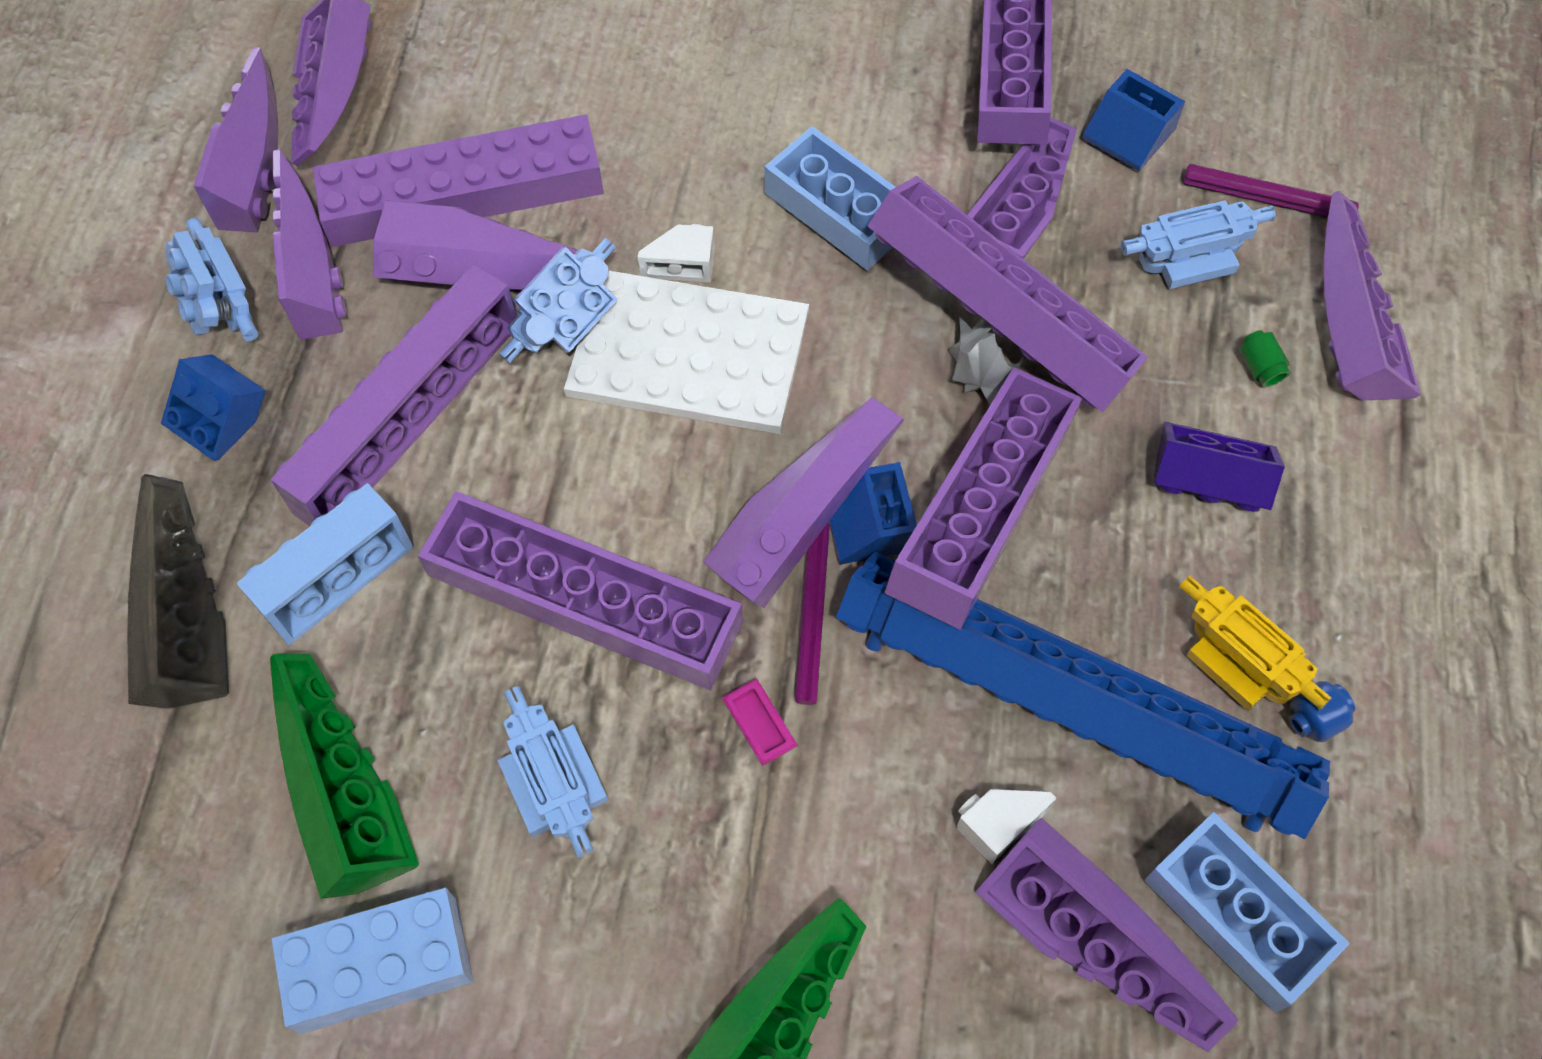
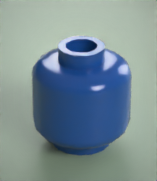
M1319 681L1315 684L1331 696L1332 699L1319 711L1315 705L1300 693L1291 699L1290 708L1292 715L1289 716V722L1299 736H1308L1314 741L1323 743L1349 728L1353 723L1355 704L1350 694L1341 685Z

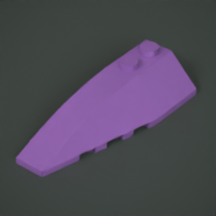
M319 0L302 16L293 66V76L299 78V85L296 84L293 87V97L298 99L299 102L292 110V120L298 122L292 131L291 163L296 166L310 157L322 144L343 112L353 90L361 62L367 52V47L364 44L366 34L371 25V21L368 19L370 4L363 0Z
M254 47L241 71L242 83H235L231 90L232 103H224L220 111L222 117H224L222 123H214L211 128L194 183V188L217 230L258 232L262 219H265L267 215L269 192L275 186L273 179V150H278L276 96L271 72L260 48Z
M1050 117L1047 144H1023L967 214L1023 259L1051 223L1077 128Z
M273 150V179L277 188L273 189V199L277 208L276 211H273V221L278 229V232H273L279 301L300 340L342 333V318L347 317L344 299L342 296H339L338 292L339 288H343L341 271L339 267H334L330 246L320 220L299 177L281 150Z
M1338 190L1332 194L1324 252V295L1328 326L1332 338L1329 341V348L1338 363L1339 371L1336 372L1338 383L1344 391H1350L1361 400L1411 399L1419 397L1421 393L1401 324H1393L1387 309L1394 305L1389 293H1385L1381 284L1376 280L1382 273L1372 254L1365 249L1371 246L1358 209L1353 202Z
M387 200L385 201L373 240V277L453 285L457 277L465 274L474 264L507 284L509 289L523 290L562 247H566L573 255L578 250L555 241L542 239L527 231L517 230L500 224L499 221L469 213L468 210L459 207Z
M871 397L750 498L703 562L752 602L765 608L903 423L904 419Z
M1040 818L976 891L983 900L1041 953L1053 960L1056 957L1062 959L1078 969L1076 974L1090 982L1094 979L1117 992L1115 997L1132 1006L1133 1003H1136L1154 1014L1155 1021L1208 1052L1237 1024V1017L1173 941L1104 872L1043 818Z

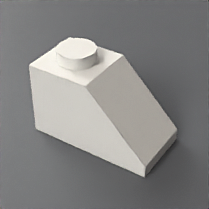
M678 224L638 252L640 276L663 280L711 282L715 251L713 226Z
M990 789L982 798L975 794L963 804L958 811L962 816L956 829L993 865L1040 818L1051 810L1057 798L1051 792Z

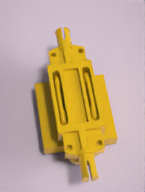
M1191 575L1181 583L1179 588L1197 602L1191 618L1195 620V633L1201 639L1189 650L1187 657L1247 711H1250L1264 697L1274 703L1284 704L1292 697L1298 696L1301 693L1319 711L1332 699L1331 696L1312 681L1318 668L1305 658V649L1242 595L1236 598L1222 585L1208 591Z

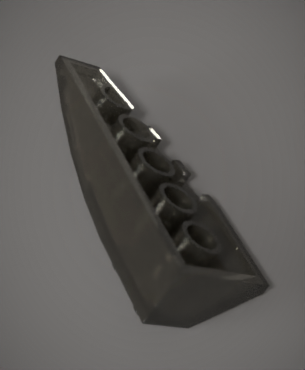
M144 474L141 477L131 552L127 621L128 704L170 709L226 697L229 694L226 623L222 611H217L213 594L216 592L212 578H207L202 563L205 554L202 544H197L192 530L195 526V521L183 482Z

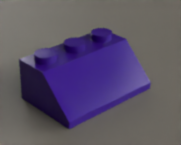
M1164 421L1154 478L1155 484L1161 485L1160 488L1170 493L1182 494L1183 491L1198 493V497L1205 501L1220 503L1224 499L1237 502L1236 505L1244 510L1258 512L1260 508L1272 510L1285 466L1276 446Z

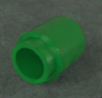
M1258 330L1243 339L1242 342L1244 344L1240 347L1239 352L1256 382L1260 381L1263 387H1270L1280 383L1290 375L1291 372L1288 369L1290 362L1272 332L1264 333L1263 330Z

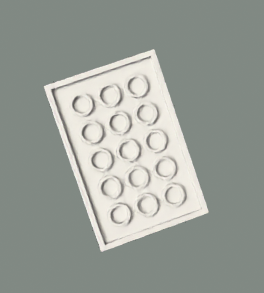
M608 271V277L603 282V285L618 300L578 342L564 387L566 397L781 434L809 315V304Z

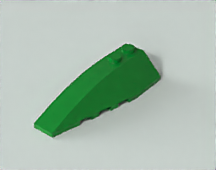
M273 654L270 657L273 701L284 772L296 823L320 899L360 894L416 869L419 863L394 791L387 780L381 782L371 766L375 760L368 748L361 749L351 733L355 727L348 715H343L336 708L332 701L336 695L311 654Z
M837 898L802 928L759 970L710 1026L687 1059H807L813 1046L812 1043L808 1042L819 1017L825 1019L832 1004L829 999L836 980L844 978L867 926L843 900Z

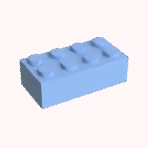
M813 126L764 167L765 194L867 271L893 248V246H887L876 238L875 232L867 225L889 191L894 189L895 186Z
M367 483L359 490L350 492L343 499L342 503L329 513L317 517L310 527L295 539H290L283 543L278 551L262 564L250 568L245 576L236 584L286 644L290 646L414 547L397 514Z
M1215 812L1202 822L1144 880L1274 1013L1292 1005L1350 944Z
M446 887L271 938L285 1027L299 1034L473 983L457 901Z

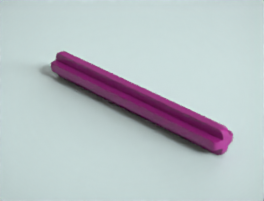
M1189 164L1184 175V183L1187 185L1325 217L1329 216L1332 198L1330 195L1195 164ZM1350 200L1351 202H1353V203L1356 205V207H1357V209H1358V208H1359V203H1358L1357 201H1352V200Z
M829 522L807 550L795 694L796 703L801 705H814L817 702L830 531Z

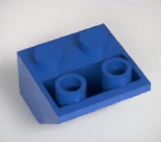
M1126 69L1106 92L1082 138L1140 171L1176 130L1185 101L1131 70Z
M213 354L179 359L161 424L207 457L216 461L254 425L266 390Z
M900 462L868 468L830 519L829 523L839 565L867 560L874 552L884 556L900 554L916 528L917 523Z

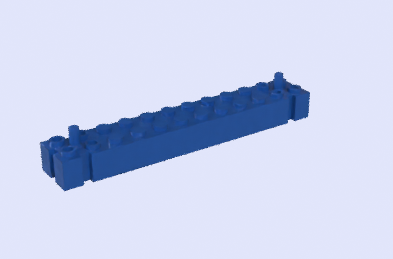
M874 552L866 560L864 567L860 566L851 576L835 618L846 622V625L856 632L866 633L871 629L866 642L868 649L878 652L884 643L892 649L905 650L918 656L921 662L930 667H941L956 674L957 678L966 684L979 685L994 692V695L1004 702L1017 703L1032 710L1035 716L1044 721H1055L1070 728L1076 736L1082 739L1098 741L1108 746L1113 753L1120 757L1134 758L1148 765L1153 772L1160 776H1172L1188 784L1193 791L1200 795H1212L1225 801L1238 813L1248 815L1244 825L1250 831L1259 832L1266 818L1269 817L1270 825L1277 831L1286 835L1294 834L1306 839L1329 798V782H1327V779L1330 775V761L1299 746L1297 749L1281 743L1282 738L982 600L977 599L961 630L885 594L895 560L877 552Z

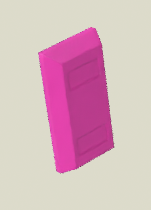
M757 678L722 697L723 702L762 766L798 746Z

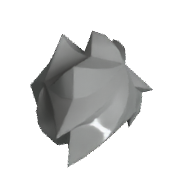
M959 315L960 341L949 349L950 354L957 361L952 380L965 383L964 393L981 389L989 405H991L1013 367L1019 369L1021 363L1015 365L1007 364L1002 348L997 346L995 333H993L988 321L982 318L971 329Z

